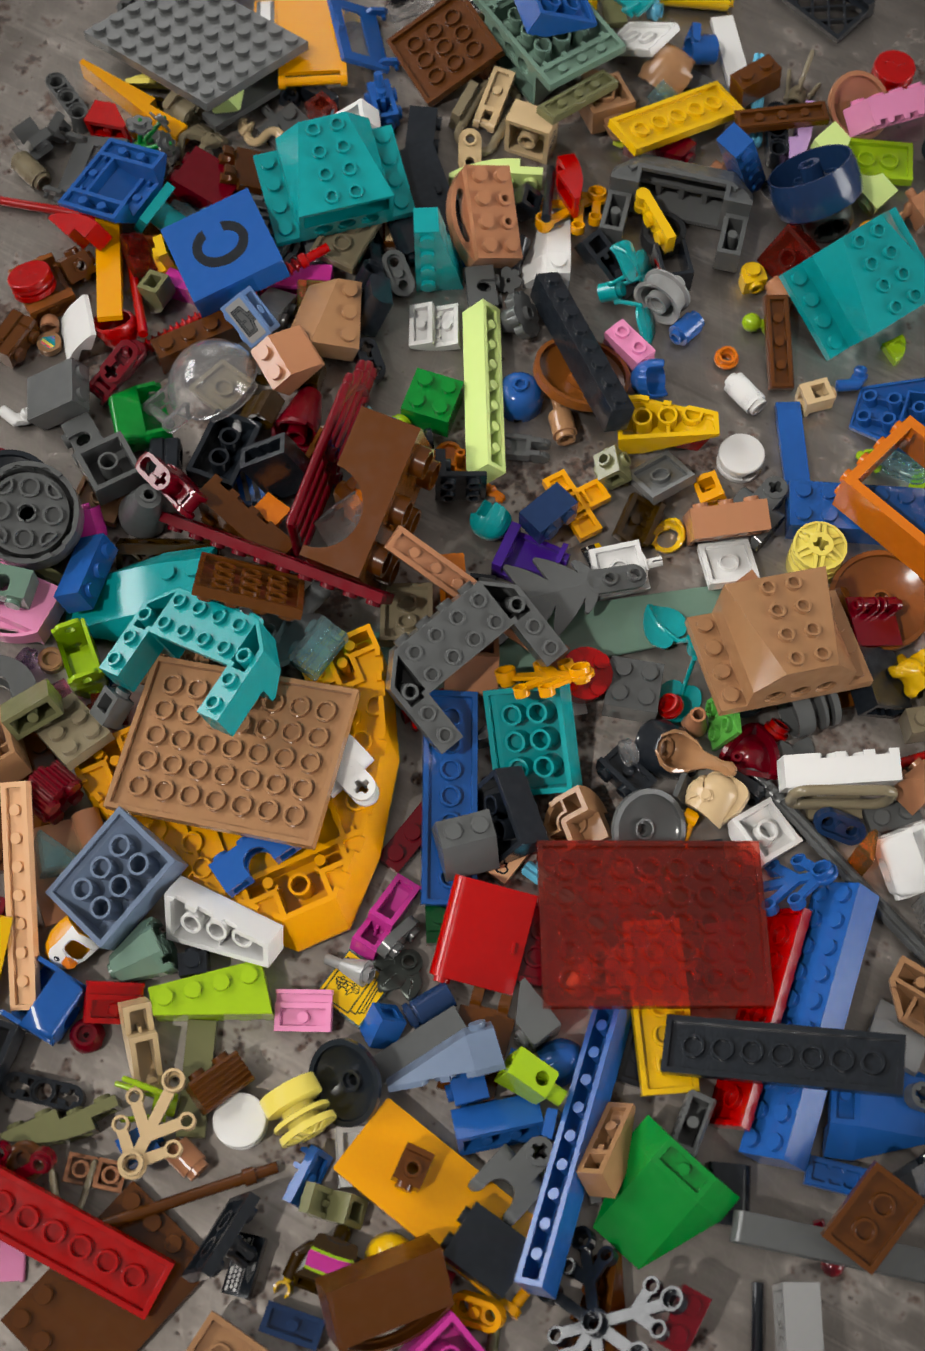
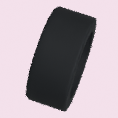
M662 211L677 235L674 250L664 253L661 246H659L662 259L677 255L681 239H685L686 227L682 219L674 213ZM643 221L640 234L641 246L646 253L652 256L655 240L649 235L651 229L647 228Z

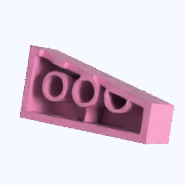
M921 82L909 85L907 89L899 87L886 94L881 92L866 99L860 98L850 102L851 106L843 110L850 138L924 117L925 84L922 85Z

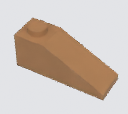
M608 1102L576 1170L589 1196L616 1198L627 1170L636 1110L634 1103Z

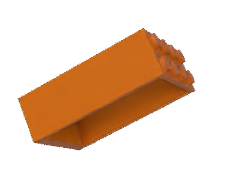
M909 415L903 422L897 421L889 431L891 434L886 438L882 436L873 446L874 450L870 454L865 452L856 463L857 466L853 470L849 468L843 473L839 479L841 483L834 491L836 496L832 505L925 581V534L862 483L898 447L925 468V426Z

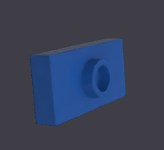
M810 1154L802 1185L848 1196L867 1169Z

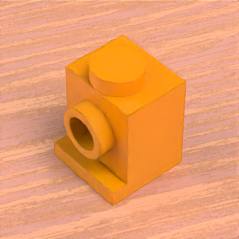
M715 470L703 473L696 478V483L693 486L700 503L707 502L708 506L718 505V501L727 499Z

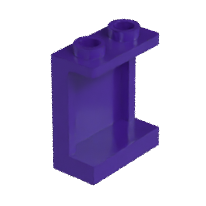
M512 521L492 561L491 575H496V577L513 583L503 570L504 565H511L543 577L533 564V558L550 560L567 567L571 554H568L569 544L563 543L562 547L545 541L538 544L530 535L521 532V524Z

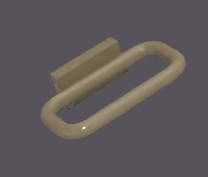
M489 79L483 81L479 88V83L470 80L451 113L448 127L455 130L454 139L457 144L460 133L466 129L480 104ZM512 87L509 94L513 101L489 144L486 147H482L481 156L491 155L497 149L505 134V119L515 99L522 101L521 94L514 87Z
M802 785L789 791L785 797V804L792 809L805 810L806 818L810 822H813L814 814L823 807H832L862 820V809H880L891 805L898 797V790L890 785ZM860 796H883L879 798L860 799ZM826 817L822 821H828L830 817Z

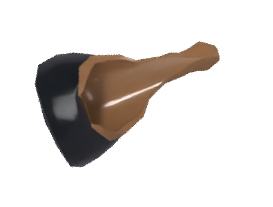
M650 719L640 727L635 739L636 758L645 769L659 778L678 780L683 772L687 773L689 777H693L699 770L706 769L721 772L725 776L736 775L737 767L733 762L723 761L719 757L704 751L696 738L687 730L667 720Z

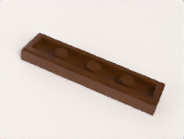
M825 101L735 110L733 115L735 123L745 133L828 125L830 121Z
M764 295L763 313L768 391H793L795 387L789 295Z

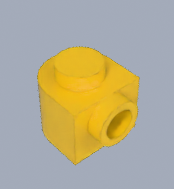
M747 262L742 266L738 280L742 295L749 293L757 294L765 290L764 287L767 284L768 277L764 267L757 262Z

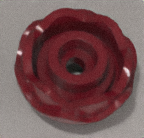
M80 1019L70 1030L69 1041L71 1046L81 1054L99 1050L106 1035L105 1028L102 1024L83 1023V1019ZM89 1033V1037L85 1038L84 1035Z

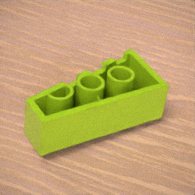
M249 962L148 987L153 1015L159 1022H186L188 1019L211 1021L274 1020L275 1014L265 969L263 966Z

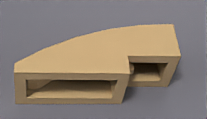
M145 996L118 1002L122 1034L131 1077L159 1089L164 1088L161 1083L163 1069L158 1033L154 1028L151 1001Z

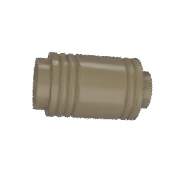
M20 151L13 155L11 168L34 190L43 191L44 186L50 185L52 180L50 172L27 151Z

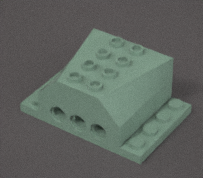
M472 0L485 15V25L505 53V56L496 61L497 65L516 72L514 85L529 103L537 106L559 86L626 52V44L591 4V9L598 23L596 27L542 37L527 34L514 0Z

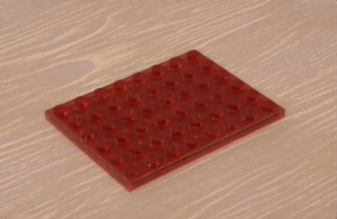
M537 840L536 859L543 1009H771V1007L775 1006L759 841Z

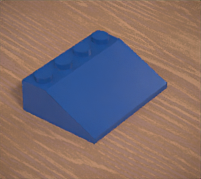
M514 0L527 34L533 36L550 37L593 28L598 24L588 0Z

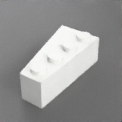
M899 747L889 748V751L885 754H875V749H866L863 752L854 753L853 756H848L846 751H836L826 754V758H822L821 753L783 755L776 761L779 793H789L793 788L802 785L894 786L903 780Z
M182 875L164 893L167 940L267 968L270 967L283 949V925Z

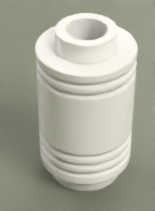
M742 372L732 373L726 378L724 391L747 414L754 416L767 404L765 395Z

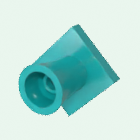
M168 181L135 224L133 230L139 235L143 233L149 223L161 230L186 217L166 202L175 189Z

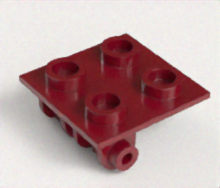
M897 597L845 598L853 632L860 647L903 646L895 615L903 607L902 600Z

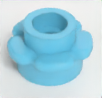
M659 0L646 10L648 20L657 22L659 18H662L664 6L659 4Z

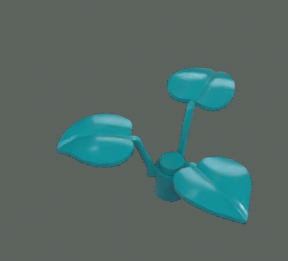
M629 240L618 241L609 249L616 256L623 275L613 281L599 284L597 287L598 298L602 303L614 301L615 305L623 304L636 307L635 314L640 335L651 344L655 336V323L648 307L644 308L642 303L621 299L626 295V285L639 280L644 282L645 275L653 267L644 249L636 252Z
M647 604L643 616V628L646 638L653 646L660 649H668L673 642L677 644L688 643L686 649L692 659L683 683L678 680H668L661 685L660 698L667 693H673L682 698L684 709L681 714L676 718L667 719L671 723H681L682 719L693 708L700 707L702 695L700 689L696 686L688 685L698 658L690 636L687 635L686 638L679 639L684 636L687 630L685 617L675 609Z

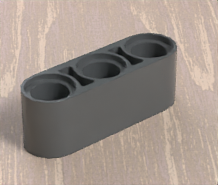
M53 72L47 75L45 83L51 101L59 112L65 115L64 119L75 133H88V128L84 122V118L88 113L86 104L62 73Z

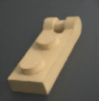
M494 65L473 119V128H484L492 134L496 132L498 122L516 79V72ZM485 113L492 115L490 120L484 119Z

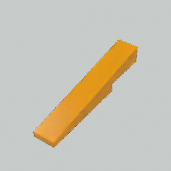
M85 59L79 62L83 78L133 117L135 115L150 117L152 119V126H154L157 121L149 114L150 111L155 116L158 113L166 116L169 122L167 126L171 130L170 135L172 139H175L177 147L179 135L188 129L187 124L159 110L156 99ZM162 126L158 128L160 131L163 130L165 133H169ZM190 139L185 140V145L190 141Z
M95 217V221L113 237L101 252L96 248L98 322L123 320L124 260L122 256V223H114Z

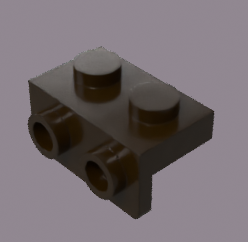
M633 492L629 495L612 533V537L622 543L639 539L641 549L649 547L655 539L654 532L656 527L664 518L665 514L663 511L666 504L661 501L653 505L638 493Z

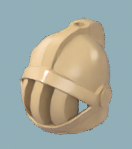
M714 771L708 775L699 776L689 784L686 791L685 804L708 818L721 830L723 825L741 813L749 801L750 792L735 777L725 776L721 772Z

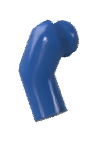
M863 365L856 366L850 379L836 380V391L847 392L861 389L868 379L867 368Z

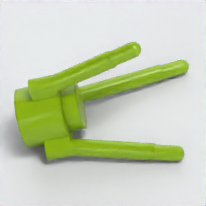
M127 1076L122 1077L123 1082L116 1081L114 1083L116 1087L127 1091L134 1086L148 1091L144 1095L154 1098L151 1110L154 1109L163 1091ZM175 1093L161 1122L165 1123L166 1116L174 1118L179 1094ZM126 1116L130 1122H136L134 1116ZM124 1119L120 1120L121 1123H126Z

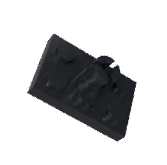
M250 1191L229 1199L181 1276L184 1279L193 1283L211 1279L212 1277L215 1278L225 1265L224 1257L231 1259L241 1269L248 1266V1261L246 1260L252 1261L257 1248L246 1242L239 1233L243 1226L249 1224L258 1211L256 1205L261 1199Z

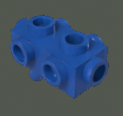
M375 71L373 73L374 81L366 83L367 93H363L364 100L379 110L381 127L392 125L394 130L400 126L399 120L403 119L401 106L396 105V101H398L395 87L391 88L389 78L383 79L382 71Z

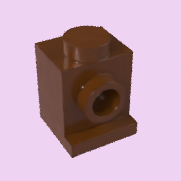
M408 1142L391 1177V1180L396 1182L395 1187L411 1194L412 1190L418 1192L435 1154ZM413 1163L417 1166L418 1171L416 1174H410L407 1171L408 1164Z

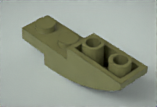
M108 1093L93 1100L94 1104L86 1108L78 1106L66 1112V1117L64 1118L62 1113L56 1109L45 1108L34 1114L35 1118L25 1123L23 1120L8 1125L6 1127L7 1131L0 1133L1 1140H5L10 1144H15L22 1140L34 1141L41 1146L68 1144L101 1133L97 1121L124 1110L120 1098L115 1094L110 1096Z

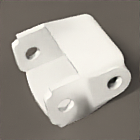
M925 819L899 827L890 833L873 839L875 856L887 889L894 896V899L898 901L924 893Z

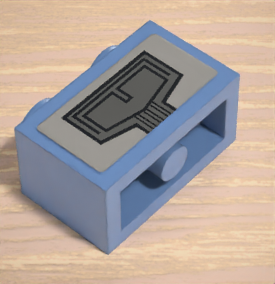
M250 285L220 308L224 313L225 319L234 326L241 340L248 344L250 348H253L281 326Z

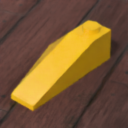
M641 394L628 395L635 408L627 429L618 430V448L627 454H638L719 437L718 411L691 405L683 407L672 404V401L664 400L661 402L652 400L649 396Z

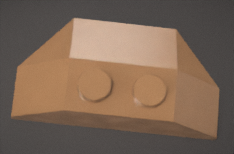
M902 955L888 979L899 1023L925 1038V968Z

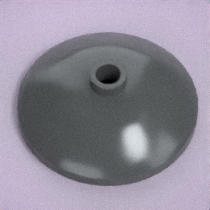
M644 788L630 793L620 802L613 815L611 825L612 841L619 857L630 867L642 871L660 870L661 866L666 867L667 864L672 863L677 858L686 837V821L680 805L671 795L659 789ZM639 824H640L641 827H642V830H641L640 833L638 832V826H639Z

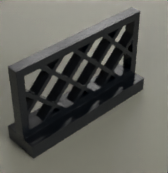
M798 0L781 1L838 44L864 18L868 19L873 15L876 0H842V4L830 5L829 0H826V5L814 6V0H810L811 6L801 7L798 4ZM846 10H855L859 15L846 18ZM827 11V19H817L814 16V12ZM830 11H843V18L830 19ZM843 24V30L837 34L831 29V25Z

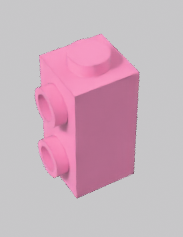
M623 318L604 332L603 344L621 356L631 373L639 363L648 359H654L656 350Z

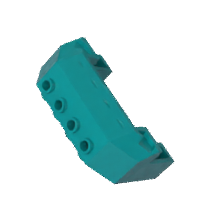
M176 588L145 601L99 666V669L115 684L134 692L160 653L171 658L180 659L187 649L227 667L197 710V713L212 728L231 737L234 736L259 696L271 701L275 699L281 668L275 638L263 625L264 620L254 613L244 614L239 608L224 606L220 601H201L195 595H191L192 589L189 592L182 588Z

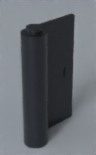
M432 140L399 150L415 208L438 207L445 223L447 234L450 235L446 218V200L450 186ZM456 205L457 221L463 236L461 215ZM413 216L386 222L396 250L404 254L408 266H415Z

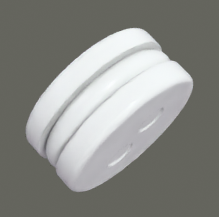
M742 433L733 434L727 437L720 445L716 459L717 468L721 475L729 481L735 483L752 481L761 472L765 460V450L760 441L755 437Z
M238 1092L216 1107L213 1114V1128L219 1140L227 1147L234 1150H248L258 1145L265 1137L269 1121L257 1097L249 1093Z

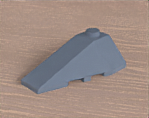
M484 1019L470 1022L468 1024L469 1027L461 1029L386 1079L388 1091L395 1092L422 1087L428 1084L429 1079L445 1083L450 1082L457 1074L466 1073L467 1078H473L506 1069L491 1021L485 1022Z

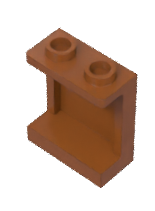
M51 252L41 255L34 260H41L49 264L57 282L55 290L43 300L34 303H23L28 315L37 321L38 326H40L41 318L45 314L50 313L61 317L71 304L76 301L71 287L69 288Z

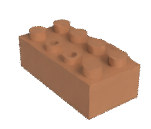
M465 165L454 177L446 200L447 225L454 247L467 267L493 264V268H504L506 266L512 268L523 256L510 165ZM457 193L459 200L463 236L460 231L456 216Z

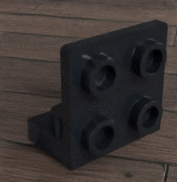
M435 449V460L441 462L440 473L435 483V500L443 502H453L454 500L477 502L485 500L487 472L451 471V459H446V450Z

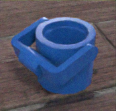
M692 22L683 43V51L696 62L694 65H714L719 55V41L715 34H701V23Z

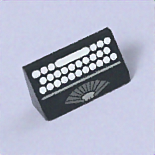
M240 1232L241 1237L250 1245L255 1246L257 1251L252 1261L246 1260L248 1261V1266L244 1269H241L235 1262L230 1260L221 1293L251 1300L268 1239Z

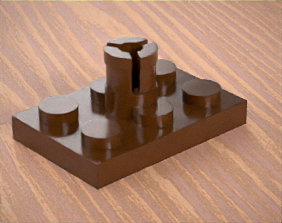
M874 1160L820 1234L869 1274L873 1275L925 1204V1199Z

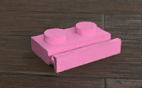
M276 989L274 1031L332 1033L334 990Z

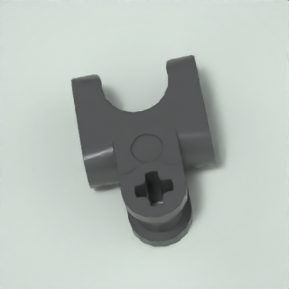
M779 476L768 477L754 493L748 488L743 487L733 497L734 503L743 502L744 497L758 495L759 499L767 498L772 529L767 533L751 536L750 546L755 552H758L786 517L778 510L784 503L788 492V485Z
M536 1136L526 1142L515 1153L505 1143L471 1179L468 1188L472 1192H478L490 1181L503 1180L507 1182L512 1188L513 1200L509 1208L504 1212L502 1220L509 1226L514 1225L539 1197L543 1180L538 1175L548 1165L553 1144L546 1137ZM533 1145L535 1147L542 1145L545 1148L543 1151L544 1159L541 1157L534 1159L532 1157L534 1150L531 1147Z

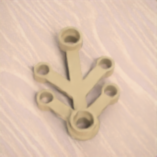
M170 1068L163 1073L161 1083L164 1089L149 1119L143 1104L145 1100L143 1091L137 1087L130 1088L127 1091L125 1098L127 1103L131 1105L140 1134L135 1147L128 1132L131 1127L130 1120L124 1115H117L111 1122V1127L117 1133L122 1149V1155L118 1159L117 1168L120 1175L125 1179H139L145 1174L148 1165L168 1157L171 1159L179 1158L183 1153V1146L175 1139L166 1142L164 1147L149 1152L146 1151L151 1141L180 1130L191 1131L197 1125V1119L191 1112H183L179 1118L160 1124L175 1093L181 1092L186 1086V1076L177 1068ZM172 1078H180V1083L178 1086H170V1081ZM134 1092L140 1093V1099L137 1102H131L130 1096ZM185 1117H192V1124L185 1127L182 1125ZM124 1119L126 1121L125 1128L118 1130L116 1128L117 1122ZM172 1144H177L179 1147L178 1152L173 1155L169 1154V1147ZM136 1159L138 1167L135 1170H129V1162Z

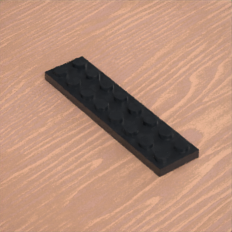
M667 1014L660 1071L665 1075L903 1098L906 1035Z

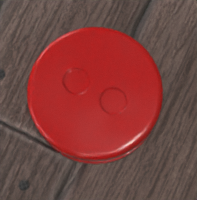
M888 50L877 56L871 74L880 80L887 93H889L893 89L899 87L907 89L911 85L916 65L908 54L898 50Z
M41 260L20 264L10 272L7 278L8 285L15 299L21 303H34L43 300L55 290L57 285L49 264Z

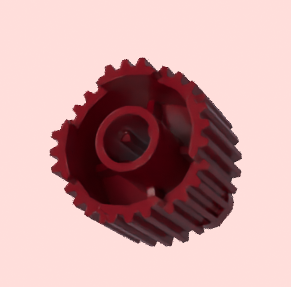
M57 759L52 762L50 767L39 766L27 780L31 781L32 813L44 823L58 824L65 815L64 811H67L71 805H77L84 796V793L80 790L82 788L81 779L69 771Z

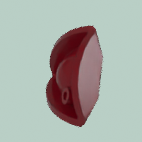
M751 722L742 726V733L723 747L719 758L723 761L733 762L737 767V771L742 774L777 780L776 761L780 758V753L773 736L759 723ZM745 768H754V769H756V770H758V771L749 770V769H745Z

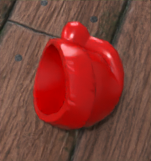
M123 309V320L98 322L97 316L93 319L97 337L111 349H114L123 340L138 339L136 317L126 309Z

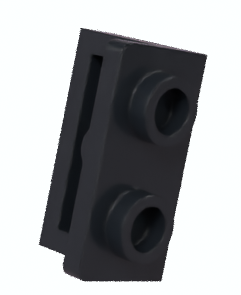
M619 744L604 758L600 757L596 763L595 769L598 776L604 782L613 784L622 799L636 790L652 788L658 781Z

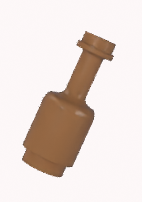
M551 399L553 410L549 413L548 420L553 439L560 446L570 445L576 441L577 435L572 411Z

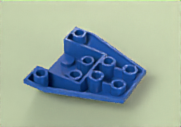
M925 377L861 387L849 424V430L877 442L882 436L888 437L891 434L889 431L899 420L903 422L909 415L925 426ZM899 447L896 449L897 451L906 454Z
M918 1071L914 1077L905 1072L904 1090L909 1084L925 1082V1074ZM829 1091L828 1125L823 1128V1158L854 1161L925 1145V1113L911 1109L904 1100V1093L903 1098ZM918 1091L915 1092L916 1096L920 1097V1101L925 1100V1097L920 1096Z

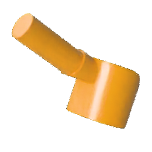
M687 808L684 812L685 821L688 824L684 848H687L691 832L699 818L698 813L690 808Z

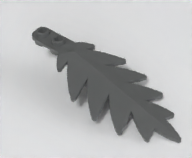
M534 557L532 562L543 577L519 567L503 566L504 572L514 585H518L546 621H548L553 610H555L553 630L558 637L572 622L584 599L585 614L588 615L594 608L599 595L638 589L645 584L647 579L645 570L636 564L592 570L586 564L573 560L571 565L574 570L559 563ZM630 573L637 575L638 578H633ZM479 577L478 581L505 583L484 577ZM605 577L611 578L613 582L607 581ZM503 633L499 636V647L509 638Z

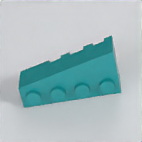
M438 207L413 208L416 292L463 290L462 264L458 260L456 249L452 246L451 237L447 234L446 226Z

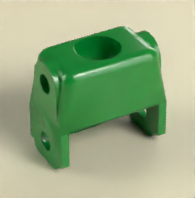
M155 381L138 384L121 392L114 393L108 399L114 432H122L132 452L145 451V448H150L151 438H174L170 418L162 401L164 398L161 384L155 383Z

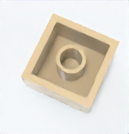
M515 99L505 119L504 151L547 165L557 145L558 123L551 125L536 113V105Z

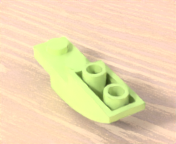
M520 158L492 159L469 164L510 165L513 188H518L527 182L534 189L542 190L543 167L520 166ZM463 167L449 173V186Z

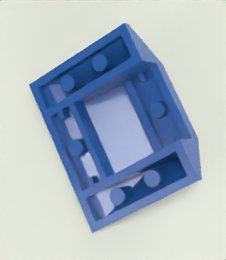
M110 137L57 203L61 207L114 223H137L140 216L163 188L167 155L165 152Z

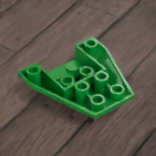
M647 1115L632 1132L626 1175L616 1198L604 1197L593 1228L639 1270L720 1222L740 1197L673 1139L652 1117Z

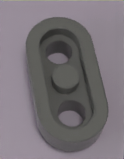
M389 250L382 258L386 276L390 278L391 288L397 296L408 297L415 290V281L406 258L399 250ZM397 259L399 261L398 266L392 267L390 265L391 260ZM403 281L408 283V287L404 290L399 288V284Z
M412 915L408 916L385 937L376 952L384 959L389 957L394 959L404 948L403 944L406 941L412 943L421 931L418 928L420 922Z

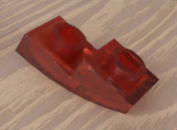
M137 232L120 234L123 254L134 277H144L150 269L158 271L157 266L150 257L151 246L143 234Z

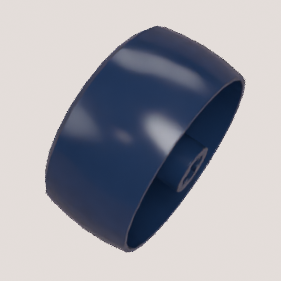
M831 144L804 151L784 161L769 175L768 188L772 204L781 221L800 225L827 219L848 208L861 195L863 180L858 161L852 149L843 144Z

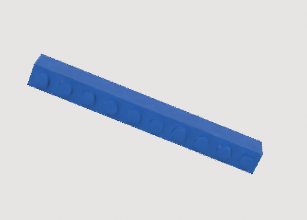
M596 997L514 1280L516 1284L529 1294L556 1299L586 1191L576 1170L605 1107L611 1100L632 1024L631 1011L622 1000Z

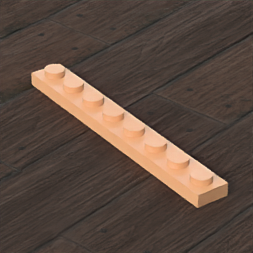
M31 781L0 783L6 916L13 917L7 943L10 1011L29 1010L41 993L40 962L37 961L39 941Z

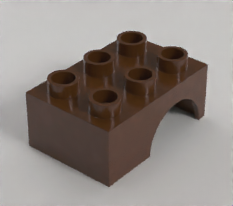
M361 406L337 463L338 467L343 468L357 481L355 488L361 490L363 509L360 520L353 532L341 542L327 547L303 545L300 556L313 565L376 588H380L381 583L389 587L394 583L401 566V560L383 547L398 525H401L414 535L421 518V509L413 507L421 488L428 491L432 490L441 469V462L433 459L435 455L434 449H432L421 428Z

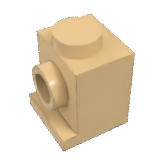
M827 377L799 384L795 400L796 402L800 401L803 418L808 417L810 413L832 408L836 400V390L833 385H830Z

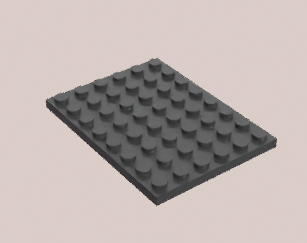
M138 0L83 31L85 40L207 112L309 49L307 40L234 0Z

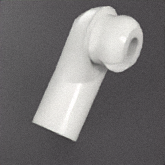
M7 405L0 407V416L12 426L17 427L31 424L27 421V407L23 408L20 413H15Z

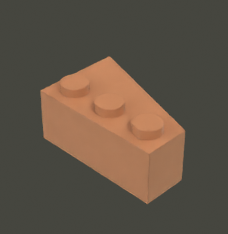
M758 495L744 497L743 502L734 503L733 499L718 501V505L708 506L707 502L693 504L692 508L682 517L686 530L687 547L695 546V542H715L718 539L752 536L767 533L772 529L767 498L759 499Z

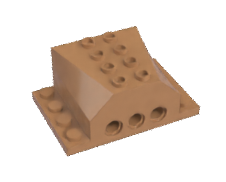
M826 566L725 584L712 613L687 617L685 620V626L719 716L868 687L873 683V678L836 590L829 591Z

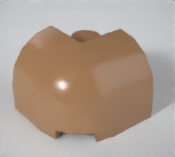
M667 42L653 57L643 64L637 76L667 99L683 92L693 77L690 73L696 62L685 51Z
M577 785L548 803L550 806L545 814L543 825L547 830L549 838L547 844L553 859L569 860L595 851L596 846L612 838L611 829L605 817L608 812L603 802L592 789Z

